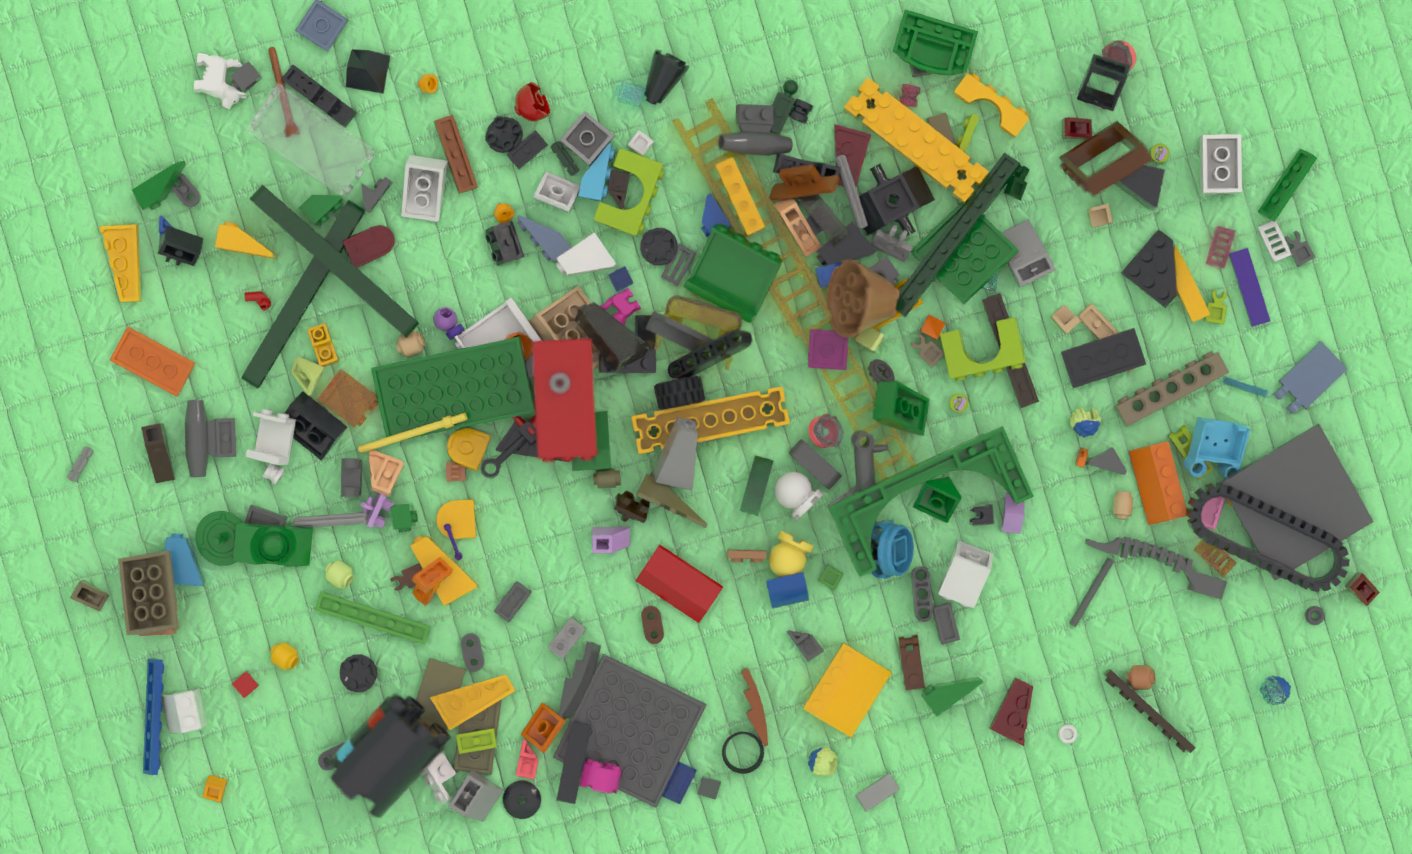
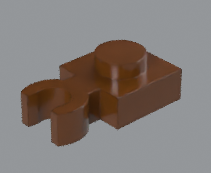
M420 563L402 570V577L394 576L390 579L391 581L398 580L400 582V586L394 588L395 591L401 590L406 583L408 588L416 586L412 578L422 570Z

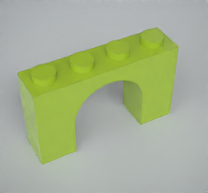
M620 148L613 167L630 173L641 181L644 188L642 200L637 206L628 210L617 209L600 202L593 221L637 237L638 233L642 234L645 223L642 221L645 215L649 216L652 205H649L651 197H656L659 187H656L658 179L662 180L665 169H662V163Z
M1017 317L996 321L1001 346L995 359L988 363H979L969 357L965 349L961 330L940 334L949 378L961 381L967 379L966 375L974 374L975 378L984 376L985 371L992 370L993 373L1004 371L1003 367L1011 366V369L1023 367L1022 363L1027 362Z

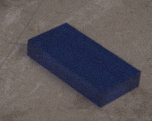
M678 762L662 796L681 804L697 770L682 762Z

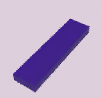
M1248 248L1230 253L1229 257L1251 327L1269 322L1270 317Z

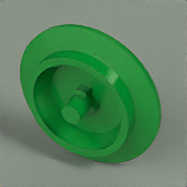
M215 511L206 515L199 522L195 533L196 546L200 554L210 563L218 566H228L236 563V561H232L236 523H243L236 515L226 511Z

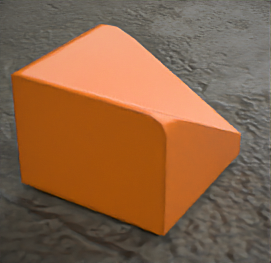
M928 314L920 332L937 340L946 322Z

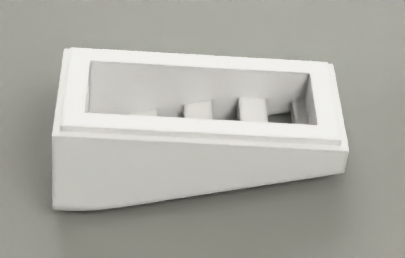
M1276 220L1275 222L1272 221L1258 227L1272 263L1292 255ZM1274 227L1275 231L1265 234V230ZM1277 234L1278 238L1271 241L1268 240V237ZM1280 241L1281 245L1274 248L1271 247V244ZM1283 249L1284 252L1275 255V251Z

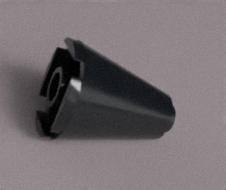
M656 49L653 54L644 96L647 97L646 101L654 105L663 102L689 69V65H685L686 62L669 53L664 56L661 54L662 50Z

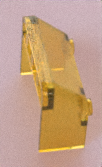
M674 295L668 300L664 316L681 324L683 318L720 328L718 337L732 330H740L742 325V317L735 311L680 295ZM658 335L654 349L658 350L662 336ZM732 356L727 359L725 370H729Z

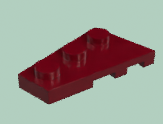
M834 124L836 157L840 155L846 156L855 186H857L871 134ZM839 172V181H838V184H837V185L844 187L843 181H842V178H841V175H840V172Z
M1015 677L989 729L1024 746L1025 729H1027V717L1033 686Z

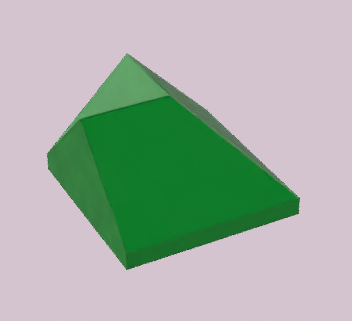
M949 476L924 482L913 508L948 523L962 497Z

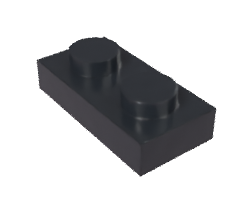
M535 130L517 148L509 152L507 156L520 170L546 148L548 144Z

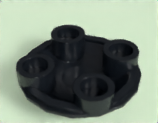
M497 116L487 128L485 140L489 147L496 152H511L521 143L523 130L515 119Z
M654 228L643 234L640 250L647 262L662 266L675 258L678 251V243L671 231L665 228Z
M355 654L346 658L341 663L340 679L347 690L364 692L374 685L377 678V667L368 656Z

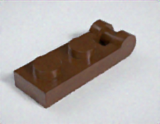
M911 635L912 637L904 638V636L898 637L905 690L925 688L918 635ZM913 645V650L906 651V646Z

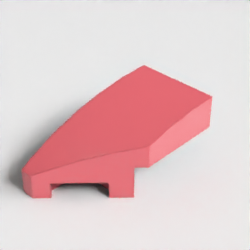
M523 740L516 776L535 780L538 759L527 741Z

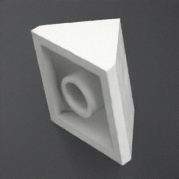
M545 172L534 194V199L570 213L579 193L580 185Z

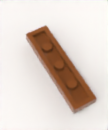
M450 115L435 120L434 124L458 194L478 188L454 116Z

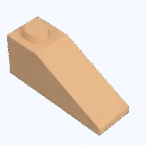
M792 198L782 199L773 205L805 257L822 247Z

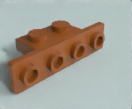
M813 165L781 169L779 176L784 183L773 185L769 199L773 201L832 193L837 187L839 177L838 175L821 177Z

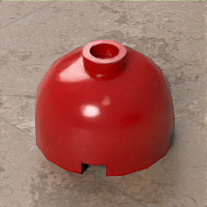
M530 82L518 90L515 97L516 106H514L519 116L531 122L540 121L548 117L550 113V106L545 94L541 97L538 92L540 87L534 82Z

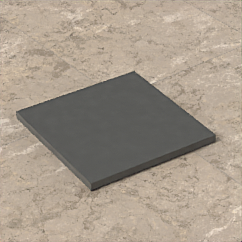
M1316 424L1219 482L1226 486L1230 485L1249 496L1251 495L1311 525L1330 532L1340 541L1374 522L1320 424ZM1228 499L1258 553L1296 569L1330 548L1317 540ZM1270 573L1274 580L1281 578L1278 575Z
M603 654L553 758L564 763L572 722L591 725L584 763L587 759H592L602 763L604 766L605 762L621 767L622 773L618 790L656 808L707 704Z

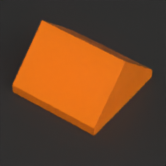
M541 703L521 735L545 753L565 723L566 718L559 716V713Z

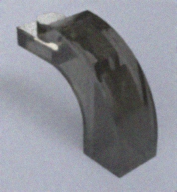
M818 194L794 198L834 245L849 234L843 223Z

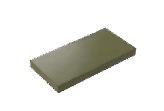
M429 658L416 699L425 709V712L420 717L428 725L431 726L436 722L447 731L448 727L430 697L460 688L466 669Z
M502 699L461 723L458 734L494 728L497 739ZM457 745L453 770L470 772L472 769L477 773L492 775L495 748L459 754Z

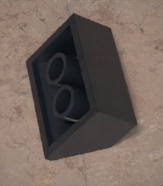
M304 391L295 398L285 411V414H289V418L296 419L293 438L321 461L347 429L345 424Z

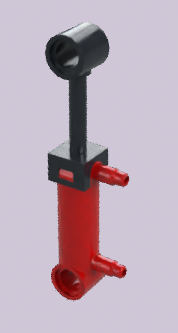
M536 414L527 422L521 416L512 417L520 427L518 432L521 436L496 459L490 458L482 463L481 473L485 478L494 479L497 477L501 464L526 441L531 445L537 440ZM487 464L495 465L496 471L493 474L485 471Z

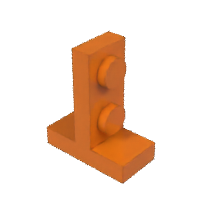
M439 557L413 576L412 581L416 586L412 594L424 606L428 605L440 582L450 576L453 569Z

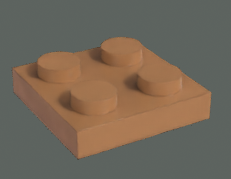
M727 549V558H731V562H743V559H750V562L762 563V559H766V550Z

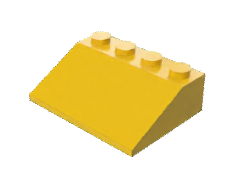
M843 642L803 705V709L852 737L892 672Z

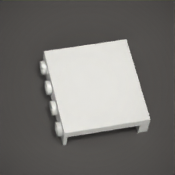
M511 297L467 330L455 336L457 341L454 343L458 349L505 340L507 335L516 332L527 335L531 339L532 345L533 341L542 340ZM533 353L525 361L529 379L534 377Z

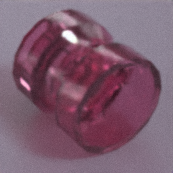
M902 84L901 91L903 96L899 98V102L905 106L917 107L918 100L916 97L920 94L921 88Z

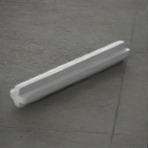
M845 155L837 156L835 160L837 166L841 167L840 175L857 228H865L868 224Z
M365 512L302 516L295 517L293 524L298 527L366 524L368 515Z

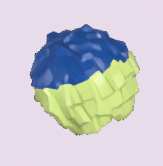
M1093 407L1090 412H1085L1083 408H1080L1071 414L1070 425L1083 438L1094 435L1101 425V417Z
M820 747L811 752L809 756L808 766L814 775H821L823 777L834 775L838 766V756L830 748Z

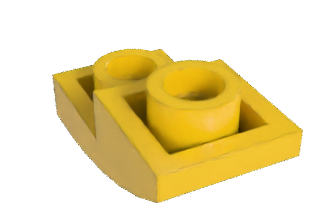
M326 323L307 329L319 365L325 367L339 362Z

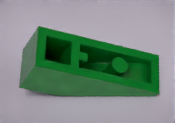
M185 161L172 164L132 189L142 210L148 208L154 210L161 206L160 202L168 197L184 169Z

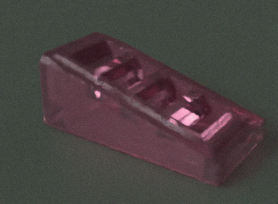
M1220 226L1215 227L1206 264L1225 268L1235 230ZM1219 233L1229 235L1228 239L1219 237ZM1221 241L1227 244L1226 246H1222L1216 244V242ZM1214 249L1224 250V254L1214 252ZM1212 256L1223 258L1222 262L1212 259Z

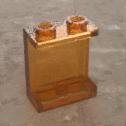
M343 369L338 371L317 399L354 428L357 425L361 426L367 419L365 417L366 413L369 410L372 412L378 405L376 401L378 399L377 395Z

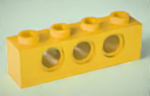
M731 157L716 164V170L747 237L764 230L765 225L734 158Z

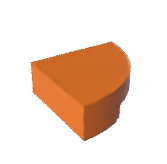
M1080 448L1075 462L1076 466L1084 468L1088 449Z

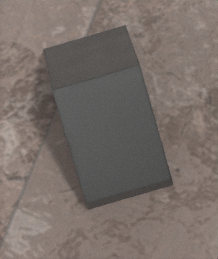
M1113 447L1087 461V465L1125 475L1127 472Z

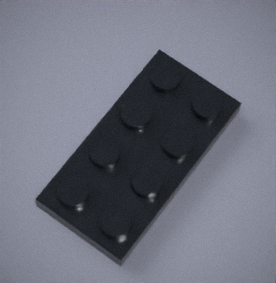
M1135 328L1061 351L1073 388L1146 365Z

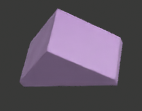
M1006 493L1001 532L1021 534L1025 501L1016 505L1011 496Z

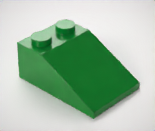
M898 381L878 382L872 419L889 427L924 436L929 399Z
M607 411L595 412L597 456H593V460H581V457H573L572 471L611 469Z
M979 677L939 683L934 686L930 684L922 690L924 693L921 696L933 713L939 716L984 682Z

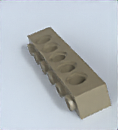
M1210 351L1202 356L1203 360L1199 362L1193 360L1185 365L1186 369L1182 371L1176 369L1168 374L1169 378L1165 380L1159 378L1151 383L1152 387L1148 389L1142 387L1134 392L1135 396L1131 398L1125 396L1117 401L1118 405L1114 407L1125 427L1228 374L1229 371L1219 352L1213 354ZM1203 364L1209 367L1207 375H1203L1200 372ZM1186 373L1192 376L1190 384H1186L1183 381ZM1169 382H1172L1176 387L1173 393H1169L1166 390ZM1152 391L1158 393L1159 398L1156 402H1152L1149 399ZM1135 400L1140 401L1142 404L1139 411H1135L1132 408Z

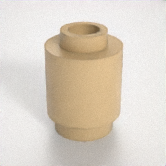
M1116 491V496H1114L1113 515H1116V519L1127 520L1128 516H1132L1133 497H1131V492Z

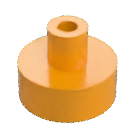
M424 74L418 81V86L424 93H435L438 88V79L434 74Z
M499 203L496 205L494 217L499 223L508 222L513 218L514 210L509 204Z

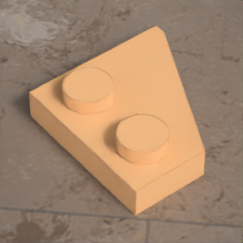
M370 450L371 490L389 497L402 471L404 461L375 450Z

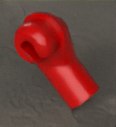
M262 291L244 293L245 302L256 301L262 310H268L271 306L270 299Z

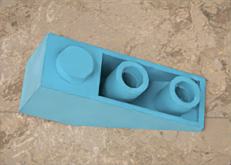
M611 143L605 147L583 175L579 198L602 202V197L606 198L608 187L605 186V181L610 179L611 168L608 165L609 160H613L615 153Z

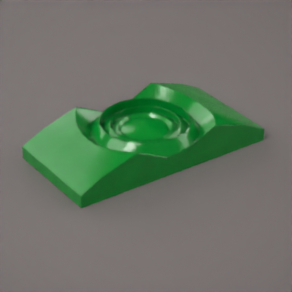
M236 523L232 561L255 565L309 566L313 527Z

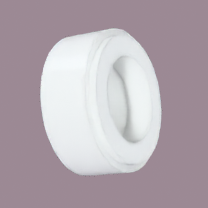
M1064 724L1059 728L1058 737L1063 743L1070 744L1077 739L1078 733L1074 726Z

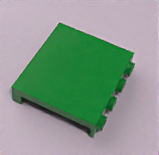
M715 224L711 227L710 230L712 232L690 278L685 281L683 287L742 320L751 323L755 320L782 265L783 259L779 258L780 256L773 251H766L759 243L746 240L744 235L729 231L727 226Z

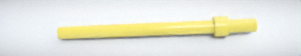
M466 413L453 417L449 415L443 417L440 421L360 445L358 450L359 453H364L443 427L447 429L453 427L456 423L468 420Z

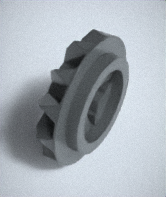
M880 359L870 362L868 366L870 372L868 375L872 376L873 381H876L877 385L878 382L895 380L894 373L886 362Z

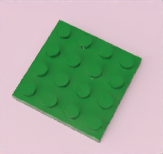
M961 202L911 250V254L919 262L923 261L965 204ZM982 216L936 278L965 305L1019 250L991 222Z

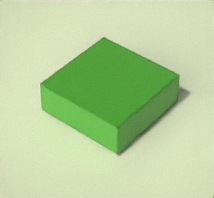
M827 564L818 581L835 590L844 574Z

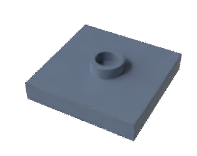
M315 0L295 31L328 52L349 20L321 1Z

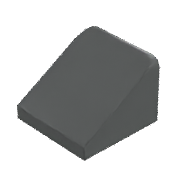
M702 776L697 794L716 800L721 781Z

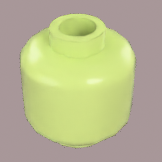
M341 560L333 563L330 562L325 568V579L338 589L347 588L354 579L353 569Z

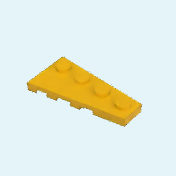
M507 674L432 696L430 699L448 729L451 730L515 692L516 689Z

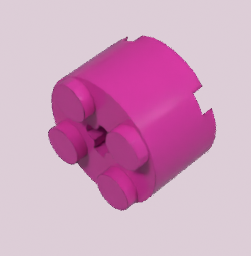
M587 759L583 766L579 786L584 788L590 786L591 790L617 794L622 773L621 767L605 762L604 766L596 760Z

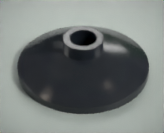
M524 780L516 781L506 788L503 795V805L511 816L518 819H526L538 811L541 805V794L538 788L531 782ZM519 797L525 798L524 804L518 802Z

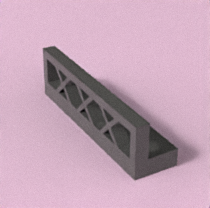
M653 311L646 326L647 330L691 351L714 340Z

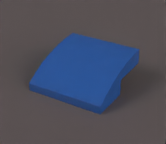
M804 572L766 581L772 609L809 600Z

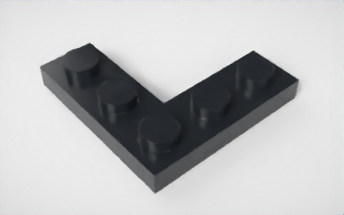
M635 315V354L600 353L599 373H656V334L646 329L652 315Z

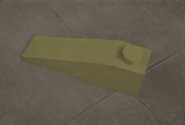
M654 473L646 474L636 496L663 507L702 527H707V523L667 485L655 482Z

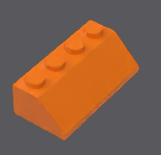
M1169 441L1130 450L1129 455L1148 525L1185 517L1186 505Z

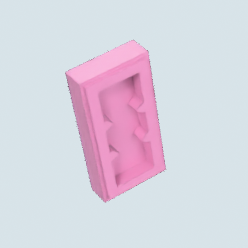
M1224 497L1212 498L1203 506L1201 520L1205 527L1216 530L1225 501Z

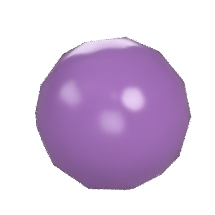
M448 307L440 308L433 316L434 325L439 330L449 331L457 324V315Z

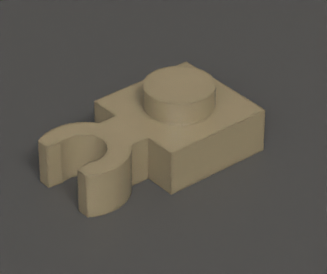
M918 334L917 336L921 339V343L916 345L912 341L910 344L913 348L921 350L918 355L932 368L942 358L944 352L932 341L926 344L925 338Z

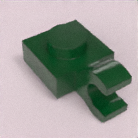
M1020 166L1006 185L1004 191L1006 195L1021 201L1027 186V182L1024 180L1029 173V168Z

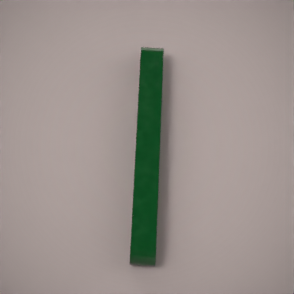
M261 185L250 197V200L406 338L420 324L264 185Z
M348 200L326 235L325 240L341 253L345 247L342 241L351 237L363 217L365 209ZM313 257L241 377L242 380L257 389L263 383L330 271L317 258Z

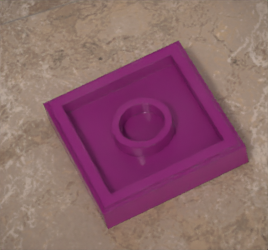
M810 329L808 368L846 370L848 337H842L836 331Z

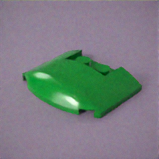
M905 9L893 52L909 65L928 73L938 75L964 74L969 66L978 31Z

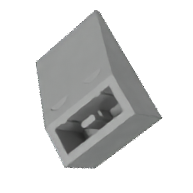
M1029 219L1001 232L1019 250L1007 263L1019 288L1056 270Z

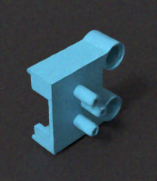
M1198 417L1188 456L1183 461L1184 468L1194 477H1200L1206 472V464L1203 461L1220 463L1218 466L1219 474L1225 479L1240 470L1250 429L1242 423Z

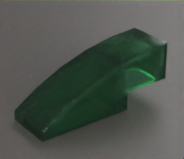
M755 455L739 511L758 516L773 460Z

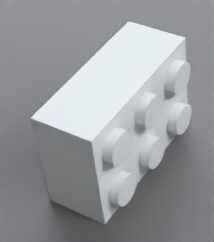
M1241 134L1200 136V194L1241 193Z

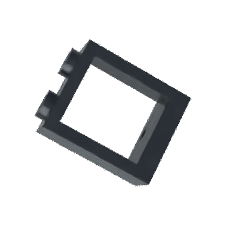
M1093 54L1080 85L1077 100L1101 107L1102 109L1114 111L1127 80L1130 66ZM1092 72L1118 81L1113 95L1087 86Z

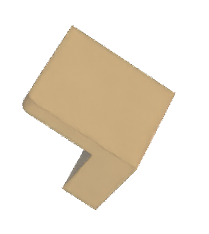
M1109 204L1087 209L1091 228L1113 222Z
M1063 305L1050 316L1064 334H1067L1081 322L1077 315L1074 316L1066 305Z

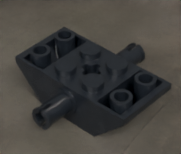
M881 163L876 165V168L875 166L870 168L878 183L877 187L859 196L868 224L864 228L867 236L894 221L899 223L902 231L908 232L906 237L910 233L916 232L908 218L909 214L935 200L919 168L914 167L892 179L887 178ZM889 196L897 197L896 205L888 202Z

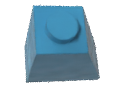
M172 533L171 537H166L165 551H171L174 584L203 586L204 580L189 539L183 538V534Z

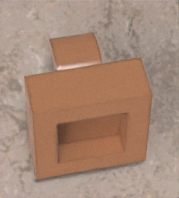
M446 462V482L466 481V468L454 462Z

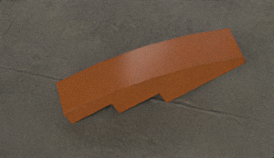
M747 667L741 670L749 686L743 693L752 709L746 711V714L765 747L768 745L763 705L756 684Z

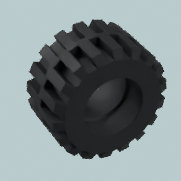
M700 376L661 382L654 386L657 405L660 410L700 403L705 400Z

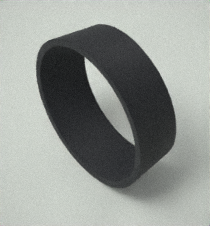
M744 731L737 732L726 739L722 748V758L730 770L740 774L750 773L761 765L764 758V747L760 739L754 734ZM740 734L753 737L760 747L758 761L753 766L745 769L734 767L726 757L728 742L734 736Z

